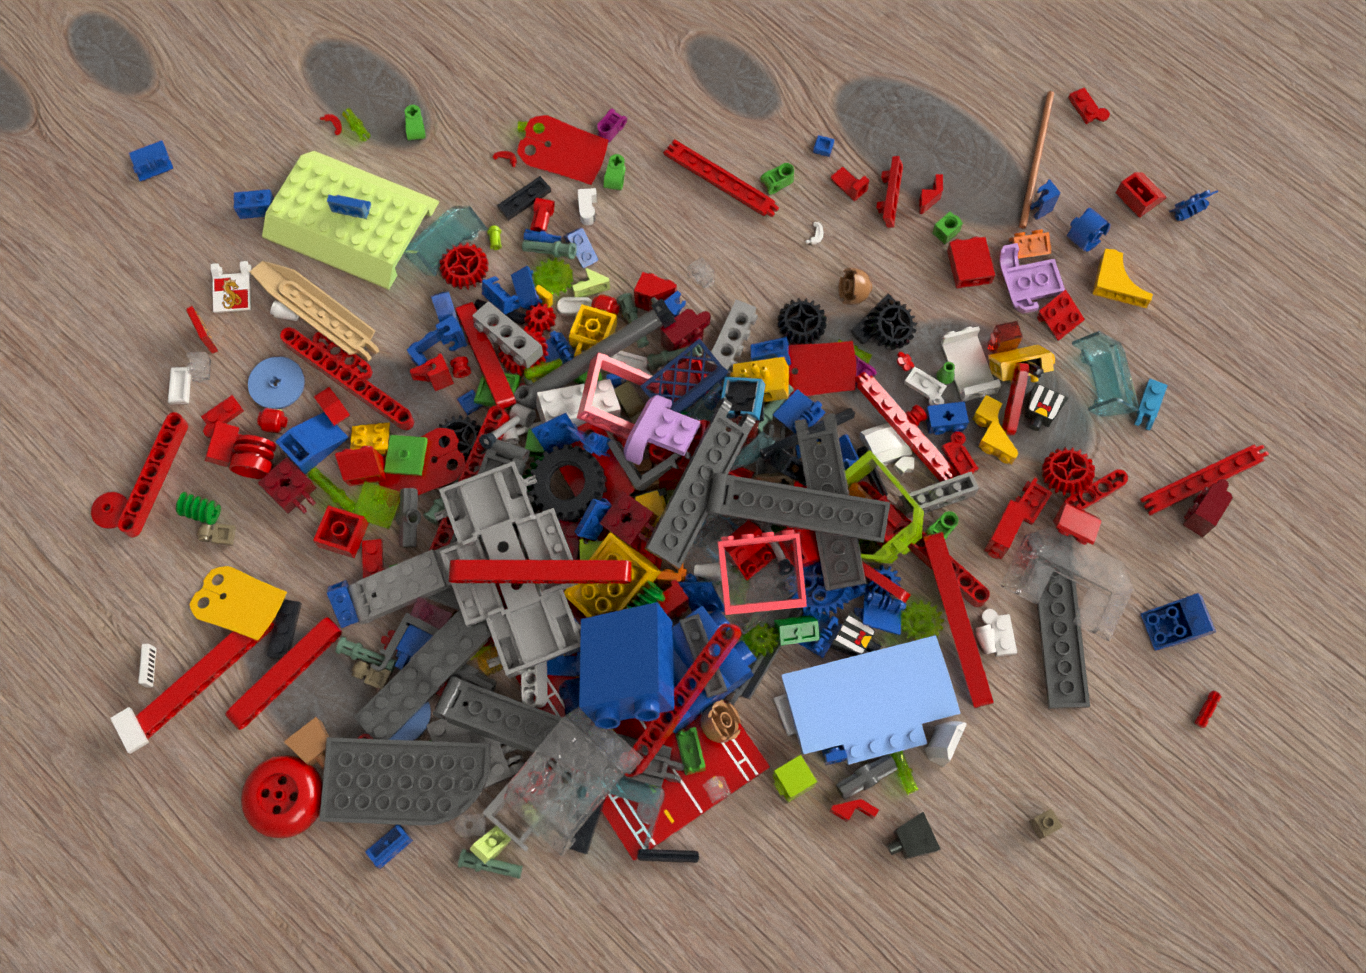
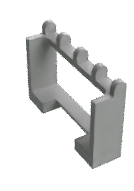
M534 753L483 811V814L524 851H527L529 848L524 844L525 840L532 832L539 837L541 833L536 829L546 816L553 821L555 817L550 811L560 800L565 804L569 802L564 795L572 786L577 790L581 786L549 758ZM544 760L568 783L523 836L518 839L494 817L531 772H534Z

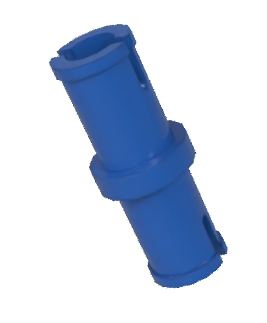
M526 229L524 232V240L554 243L556 241L561 242L562 239L561 236L547 234L546 231L538 232Z

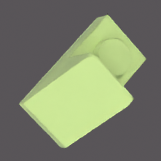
M585 268L588 281H580L572 285L575 297H587L610 290L609 278L588 268Z
M496 825L476 841L470 850L482 862L486 863L490 859H495L511 841V838Z

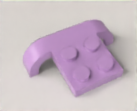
M1018 244L1005 245L999 256L1000 267L1012 304L1018 312L1025 314L1037 311L1039 309L1038 303L1032 302V300L1056 296L1065 290L1055 259L1019 266Z
M659 395L653 396L646 403L627 438L624 456L626 460L640 465L648 442L684 456L700 427V421L670 410L672 400Z

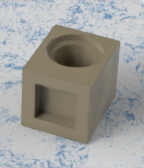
M1052 808L1029 820L1039 840L1062 828Z

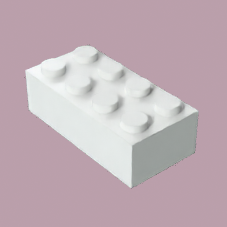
M611 380L597 381L591 406L620 418L621 408ZM585 384L537 392L536 407L541 423H545L564 413H567L572 423H575L577 427L587 423L577 418Z

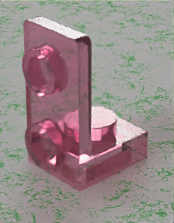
M418 597L410 616L420 619L439 630L448 622L452 613L433 606Z

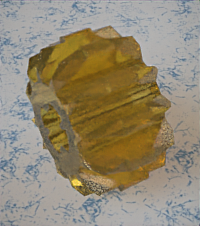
M496 646L484 651L477 659L480 670L486 675L495 674L504 669L502 664L489 668L487 660L498 657Z

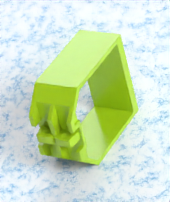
M869 450L845 471L848 488L853 483H858L875 467L879 466L914 507L913 521L906 528L895 535L874 555L861 552L862 561L892 564L899 558L897 555L900 552L906 555L911 551L907 547L911 543L915 545L922 539L924 510L881 460Z

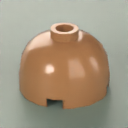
M856 268L844 269L843 272L846 273L839 280V296L844 298L842 303L848 305L860 304L867 299L872 291L870 278L863 270Z
M724 700L717 701L708 706L703 711L700 720L701 728L706 737L718 743H724L737 738L741 730H738V724L741 721L737 710L732 704L724 703Z

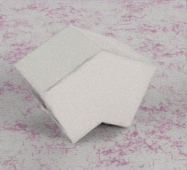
M903 456L894 465L893 469L901 476L906 472L912 473L914 458Z

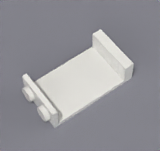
M979 326L974 328L966 327L959 332L950 331L943 336L941 341L947 362H952L955 365L954 381L962 402L981 398L985 395L996 394L1001 387L999 379H993L977 336L980 331Z

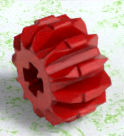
M538 302L537 307L531 305V310H526V317L524 319L529 330L534 328L536 332L540 331L543 335L544 330L550 332V327H555L554 320H556V314H554L552 307L548 308L546 303L541 306Z

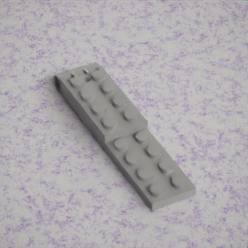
M482 536L478 537L486 559L490 560ZM458 541L437 550H429L348 586L359 623L367 624L451 588L452 585L449 582V576L440 551L457 545ZM501 542L497 549L499 552L504 553L509 549V545L506 542Z

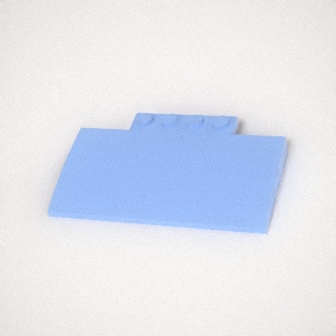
M936 635L781 675L802 755L842 745L843 750H846L847 764L872 759L927 744L922 726L923 723L961 714Z

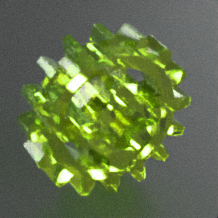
M557 257L554 258V261L547 258V263L541 261L542 266H536L537 272H534L535 285H540L552 295L556 293L560 296V291L566 293V287L571 288L570 282L574 281L572 276L573 270L570 269L569 263L565 264L563 259L558 262Z
M920 600L918 605L913 601L911 607L906 606V612H903L901 615L904 618L901 620V625H905L902 632L908 631L909 633L907 638L913 636L914 641L935 635L937 638L939 637L938 631L943 630L944 627L940 624L944 623V619L939 618L942 615V611L936 612L937 605L931 607V601H928L925 605L923 600ZM932 616L934 617L935 624L932 623ZM909 618L913 621V627L910 625ZM924 619L926 622L921 625L919 621Z

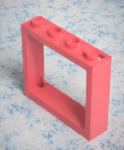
M598 352L590 361L577 418L627 439L635 424L591 406L600 368L640 386L652 376L640 369H635L624 362L617 361L606 354ZM651 383L646 388L655 394H659L660 383ZM662 384L661 394L664 392L665 384Z
M794 530L782 531V535L774 536V532L762 533V537L754 538V534L741 535L742 539L734 540L733 536L721 537L722 541H717L725 615L807 607L799 533L794 534ZM792 540L798 598L730 605L724 547Z

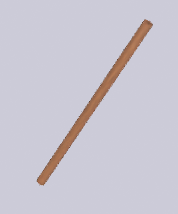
M1053 91L1047 92L1019 224L1021 229H1025L1028 222L1054 98Z

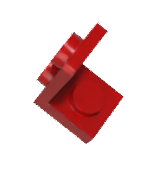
M841 167L831 176V180L854 202L868 190L870 180L865 175L860 180L856 179L844 167Z

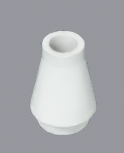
M276 300L273 302L270 314L274 315L275 318L293 320L295 322L298 320L299 316L281 302Z
M719 562L696 564L694 575L714 582L721 581Z
M991 625L975 628V636L984 654L996 652L994 629L991 628Z

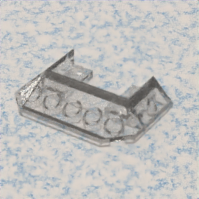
M1052 527L1026 534L1000 586L1037 604L1052 572L1055 571L1088 588L1073 623L1110 641L1134 590L1124 563L1088 545L1081 544L1076 539L1065 536Z

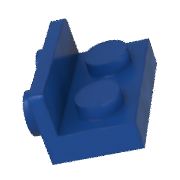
M329 195L327 198V203L334 213L363 219L368 217L371 208L370 201L341 195Z
M787 337L751 344L752 361L784 357L787 364L791 365Z
M602 498L601 501L592 499L575 533L580 537L596 541L604 528L600 522L611 508V503L605 498Z

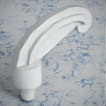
M819 222L813 223V226L817 227L815 237L806 240L807 244H817L823 239L824 231Z

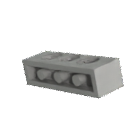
M737 299L711 351L728 372H733V364H736L735 359L741 355L744 348L742 344L750 336V326L755 325L758 318L755 306ZM737 322H743L745 324L738 325ZM736 337L737 340L732 341L729 338ZM728 352L730 355L723 356L722 353ZM707 361L708 370L714 371L718 368L714 362Z
M489 301L472 315L474 327L479 332L483 331L492 343L496 342L505 354H510L518 365H523L528 369L543 355L542 345Z
M968 472L909 494L924 510L925 514L974 497L979 487L972 472ZM904 495L900 496L897 501L899 511L908 519L913 518L914 507Z

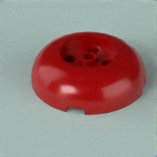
M281 755L269 758L252 770L243 785L241 794L243 814L250 826L264 836L281 839L297 836L307 830L320 814L323 780L314 766L308 765L299 757ZM285 776L287 778L286 784L281 785L279 782L282 780V777ZM268 789L270 795L267 798H263V792ZM282 792V797L278 799L279 793ZM292 793L298 794L296 801H291ZM275 806L281 807L279 814H275V811H273Z

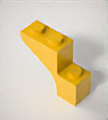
M985 395L972 418L977 425L988 428L978 447L986 454L998 457L1001 462L1012 465L1018 456V451L998 421V413L1003 403Z

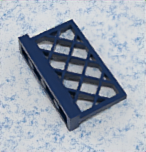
M699 338L640 387L649 398L656 395L672 398L670 410L681 414L727 377L729 372ZM698 345L704 350L703 358L692 357L693 349ZM680 359H690L688 370L677 369ZM692 360L703 361L702 371L691 370ZM705 361L714 362L718 368L713 372L704 371ZM675 371L674 382L662 381L663 373ZM677 372L688 373L687 383L676 382ZM690 373L702 374L701 381L698 384L689 383ZM651 383H660L659 394L650 393L646 387ZM662 384L673 385L672 395L661 394ZM675 386H687L686 394L676 396Z

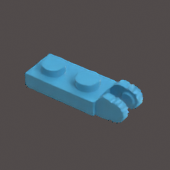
M1153 379L1148 380L1137 410L1138 414L1134 425L1139 426L1143 416L1148 417L1145 429L1150 431L1158 415L1168 385Z

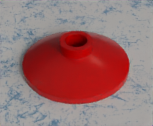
M117 492L102 494L94 501L91 507L92 520L101 528L112 529L118 527V521L128 501L127 498Z

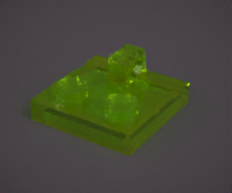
M365 481L353 513L364 516L369 524L389 529L400 501V492Z

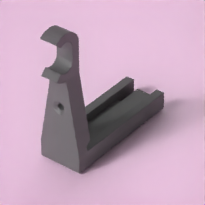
M613 439L607 443L638 490L644 491L672 467L679 469L676 460L682 455L674 453L668 459L641 475L635 464L626 460L624 447L620 442H616ZM686 451V458L691 459V454Z
M406 612L386 650L380 649V654L385 655L382 665L376 666L371 664V667L375 671H383L387 667L409 625L423 630L432 636L439 629Z

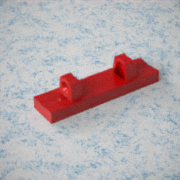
M892 156L890 170L882 171L881 174L883 183H888L886 201L877 202L876 209L879 214H883V220L887 228H893L895 225L903 172L900 156Z

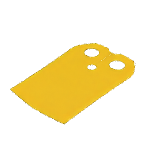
M223 566L212 569L203 580L202 589L194 594L189 605L196 619L259 640L277 615L287 592L251 577L233 567ZM218 574L223 575V582L217 586L213 585V577ZM226 593V598L220 599V595ZM201 598H209V605L207 607H198V601Z

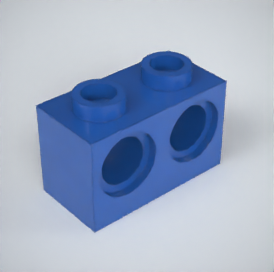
M270 189L234 192V209L240 219L265 217L266 211L274 200V196Z

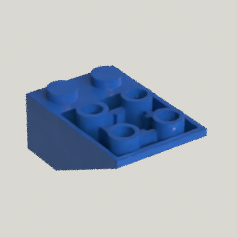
M325 412L289 429L275 442L306 475L349 437L338 425L334 426Z
M1199 593L1140 613L1155 651L1216 633L1202 595Z

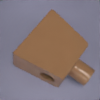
M315 717L284 742L305 763L313 766L318 762L321 768L324 769L327 737L329 735L322 721Z

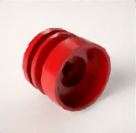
M255 435L237 436L236 445L233 449L237 454L232 455L229 470L237 475L251 479L264 478L272 469L270 460L274 459L277 445L271 440Z

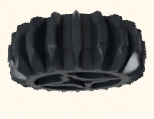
M798 298L797 302L791 300L790 305L785 303L784 309H780L777 327L780 328V334H784V337H787V339L790 338V344L794 341L796 345H800V343L807 344L808 341L814 344L815 340H820V335H824V329L827 327V317L824 316V309L820 310V304L814 305V300L809 303L807 298L804 301ZM798 312L796 316L792 317L791 319H788L792 314ZM813 325H816L814 329L807 332L808 328L812 327Z
M893 300L883 301L881 305H876L875 310L871 311L872 316L868 318L871 324L867 327L872 328L869 335L874 334L873 341L878 340V346L884 345V349L891 348V350L901 349L904 345L906 346L910 343L909 340L914 338L913 334L917 330L913 327L917 323L912 320L915 318V315H910L912 309L906 310L907 304L901 305L900 301L894 303ZM890 311L891 315L888 318H882L884 312ZM896 332H903L899 339H894Z
M452 415V421L445 419L446 424L439 423V428L454 430L457 438L463 440V442H458L457 448L458 450H464L461 453L464 455L466 464L481 426L477 425L475 420L471 421L468 416L463 420L461 415L458 419ZM473 433L474 439L472 444L469 445L467 440L470 438L469 435ZM442 436L439 439L440 447L445 448L444 443L447 436ZM450 459L448 461L450 465L455 461V464L458 466L457 460Z

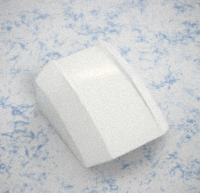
M889 423L864 430L860 433L859 438L862 444L867 447L868 451L871 450L885 466L900 460L903 456L908 457L912 455L911 448Z
M950 721L935 726L933 736L928 747L925 748L928 760L942 767L950 762L966 727V723Z

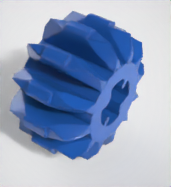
M880 565L879 570L874 568L901 587L898 583L901 581V577H895L898 573L897 570L891 572V566H888L885 570L883 565ZM872 580L868 582V587H873L871 592L877 591L878 594H884L886 599L889 597L890 592Z

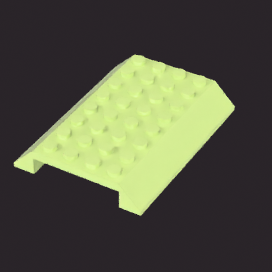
M312 151L300 156L266 211L262 237L389 290L397 277L395 270L397 263L424 216L428 215L431 217L439 201L319 152ZM341 195L370 201L371 208L367 219L332 212L327 203L328 196Z

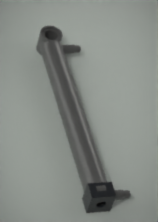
M653 297L651 299L652 310L534 383L529 376H525V385L515 390L514 397L519 404L535 409L537 392L562 388L588 372L590 361L598 352L612 357L662 325L666 328L676 322L663 299L658 301Z

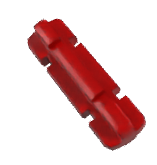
M1214 690L1209 693L1208 699L1195 720V724L1200 728L1207 726L1208 719L1211 718L1217 707L1216 703L1222 697L1220 693Z

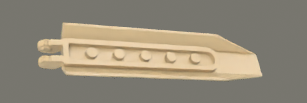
M262 261L249 271L271 296L349 355L358 353L361 358L369 361L371 356L363 349L365 346L374 354L379 352L378 347L371 342L375 333L373 328L294 269Z

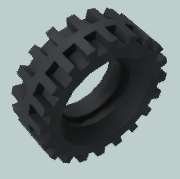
M564 445V448L560 449L556 446L553 447V452H544L543 455L545 457L541 461L537 459L535 462L537 464L536 469H531L530 473L533 476L535 475L538 483L530 485L532 487L530 493L535 499L534 502L542 511L554 508L559 520L579 522L578 519L584 516L592 499L601 501L603 493L607 492L605 487L607 477L604 475L603 467L587 450H582L576 445L574 447ZM564 466L579 468L585 479L584 488L581 493L570 500H561L555 497L550 487L553 474Z

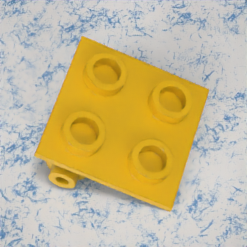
M390 422L352 426L350 449L355 450L360 449L362 446H373L380 454L386 455L389 446Z

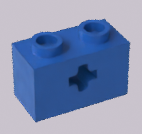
M965 401L927 406L925 410L928 417L926 420L928 434L941 435L947 431L962 432L969 423Z

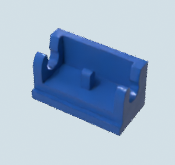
M1048 180L1046 184L1039 187L1037 193H1041L1038 201L1030 207V210L1035 207L1039 208L1038 212L1033 216L1036 220L1053 211L1061 194L1051 180Z
M525 266L511 274L516 294L519 297V304L527 310H531V305L537 307L538 302L542 303V299H539L531 277L534 274L533 270L530 271L529 266Z
M494 276L487 280H482V295L503 314H507L520 307L519 302L515 301L519 299L517 295L510 296L500 287L499 283L493 284L499 278Z
M678 290L664 301L674 318L679 315L681 309L686 305L685 300L680 304L681 293Z
M454 316L435 325L443 345L451 341L455 342V345L451 346L449 351H455L462 346H468L463 331Z
M395 825L373 846L368 848L365 853L374 865L381 869L407 847L413 839L401 825Z

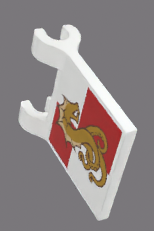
M248 261L240 262L241 273L222 275V267H219L218 263L211 264L214 313L251 310L249 272L251 271V265H248Z

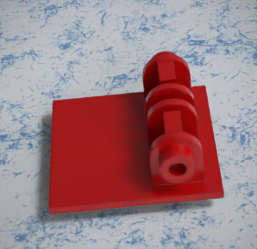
M1067 290L1061 292L1041 308L1037 316L1038 321L1046 322L1057 341L1061 340L1085 320Z

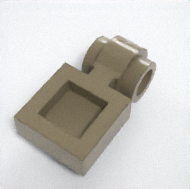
M215 523L214 530H212L213 526L201 524L197 530L196 536H198L199 541L210 542V539H212L211 542L213 544L233 546L236 531L234 525Z
M359 660L357 664L354 663L351 675L360 680L366 677L364 680L365 684L380 690L387 684L392 674L391 671L386 669L375 671L371 667L369 670V665Z

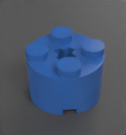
M1089 207L1080 218L1076 217L1070 223L1072 228L1068 232L1067 237L1082 250L1088 252L1101 242L1099 238L1102 234L1106 236L1111 224Z

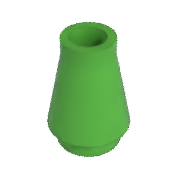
M946 362L937 371V379L943 384H950L955 379V365L952 362Z

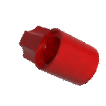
M542 198L535 199L531 230L538 232L547 231L549 219L554 213L555 201Z

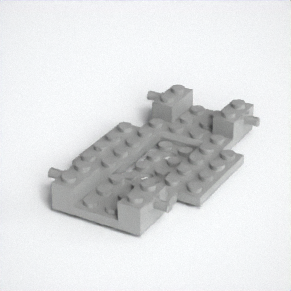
M513 461L439 489L445 509L434 513L435 518L438 521L449 517L458 541L457 545L440 551L448 576L450 560H487L478 538L481 536L490 560H525L512 525L515 523L530 560H573L554 508L536 515L533 512L527 495V486L538 483L535 475L523 479ZM501 542H506L509 545V549L504 553L499 552L497 549ZM451 583L466 626L469 627L479 622L487 621L498 651V657L487 660L489 668L502 664L505 674L509 679L528 672V668L564 654L569 656L580 651L581 624L579 625L575 621L563 591L578 584H539L542 596L539 597L535 584H523L519 590H514L511 584L499 583L508 607L505 610L495 583Z

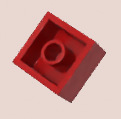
M328 505L313 541L319 548L355 559L369 523L364 516Z

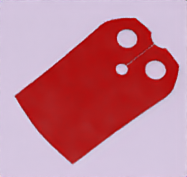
M548 115L530 118L524 129L526 136L520 140L517 153L523 162L528 166L592 185L603 164L609 140ZM536 123H541L545 127L544 131L540 134L535 133L533 130ZM546 141L551 142L550 147L545 146ZM526 146H535V154L527 155L525 153Z
M853 341L788 345L791 365H788L789 385L794 389L789 397L797 389L805 396L855 390L856 356ZM793 368L798 369L797 374H792L791 371Z
M584 423L577 427L580 431L593 430L595 433L609 438L606 430L590 423ZM581 441L571 444L572 447L576 445L585 450L583 448L584 444ZM609 448L607 450V453L610 455L609 457L604 455L598 456L594 452L591 455L603 467L604 475L607 477V482H605L607 492L603 493L602 498L607 499L613 505L622 491L630 495L635 490L626 472ZM575 466L559 468L575 497L578 496L584 488L585 482L582 471Z
M436 428L421 436L428 439L422 476L386 473L387 480L378 482L389 508L400 504V489L402 488L417 489L419 496L452 483L461 475L465 467V459L463 453L459 452L457 448L459 441L454 430ZM442 436H447L450 439L449 445L445 448L439 445V439ZM433 456H436L438 458V461L436 463H432L431 461ZM450 459H455L458 462L457 468L453 471L448 470L446 466Z

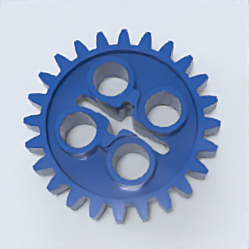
M821 561L803 568L804 584L810 585V587L805 588L807 607H803V613L805 614L810 610L811 616L818 612V616L821 617L822 612L829 616V611L831 610L835 614L837 613V607L844 609L843 603H849L848 597L852 596L851 590L853 587L826 591L823 575H817V573L822 572ZM793 572L794 576L789 577L790 583H788V587L791 589L789 590V595L793 596L792 599L798 598L796 573ZM818 597L825 598L821 601L816 600Z

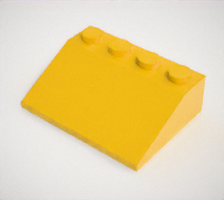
M609 533L589 560L631 561V583L578 584L567 588L564 594L587 618L628 609L627 605L634 607L632 599L639 601L637 593L644 594L645 592L642 587L649 588L650 586L647 581L649 580L653 583L661 571L646 557L614 534Z

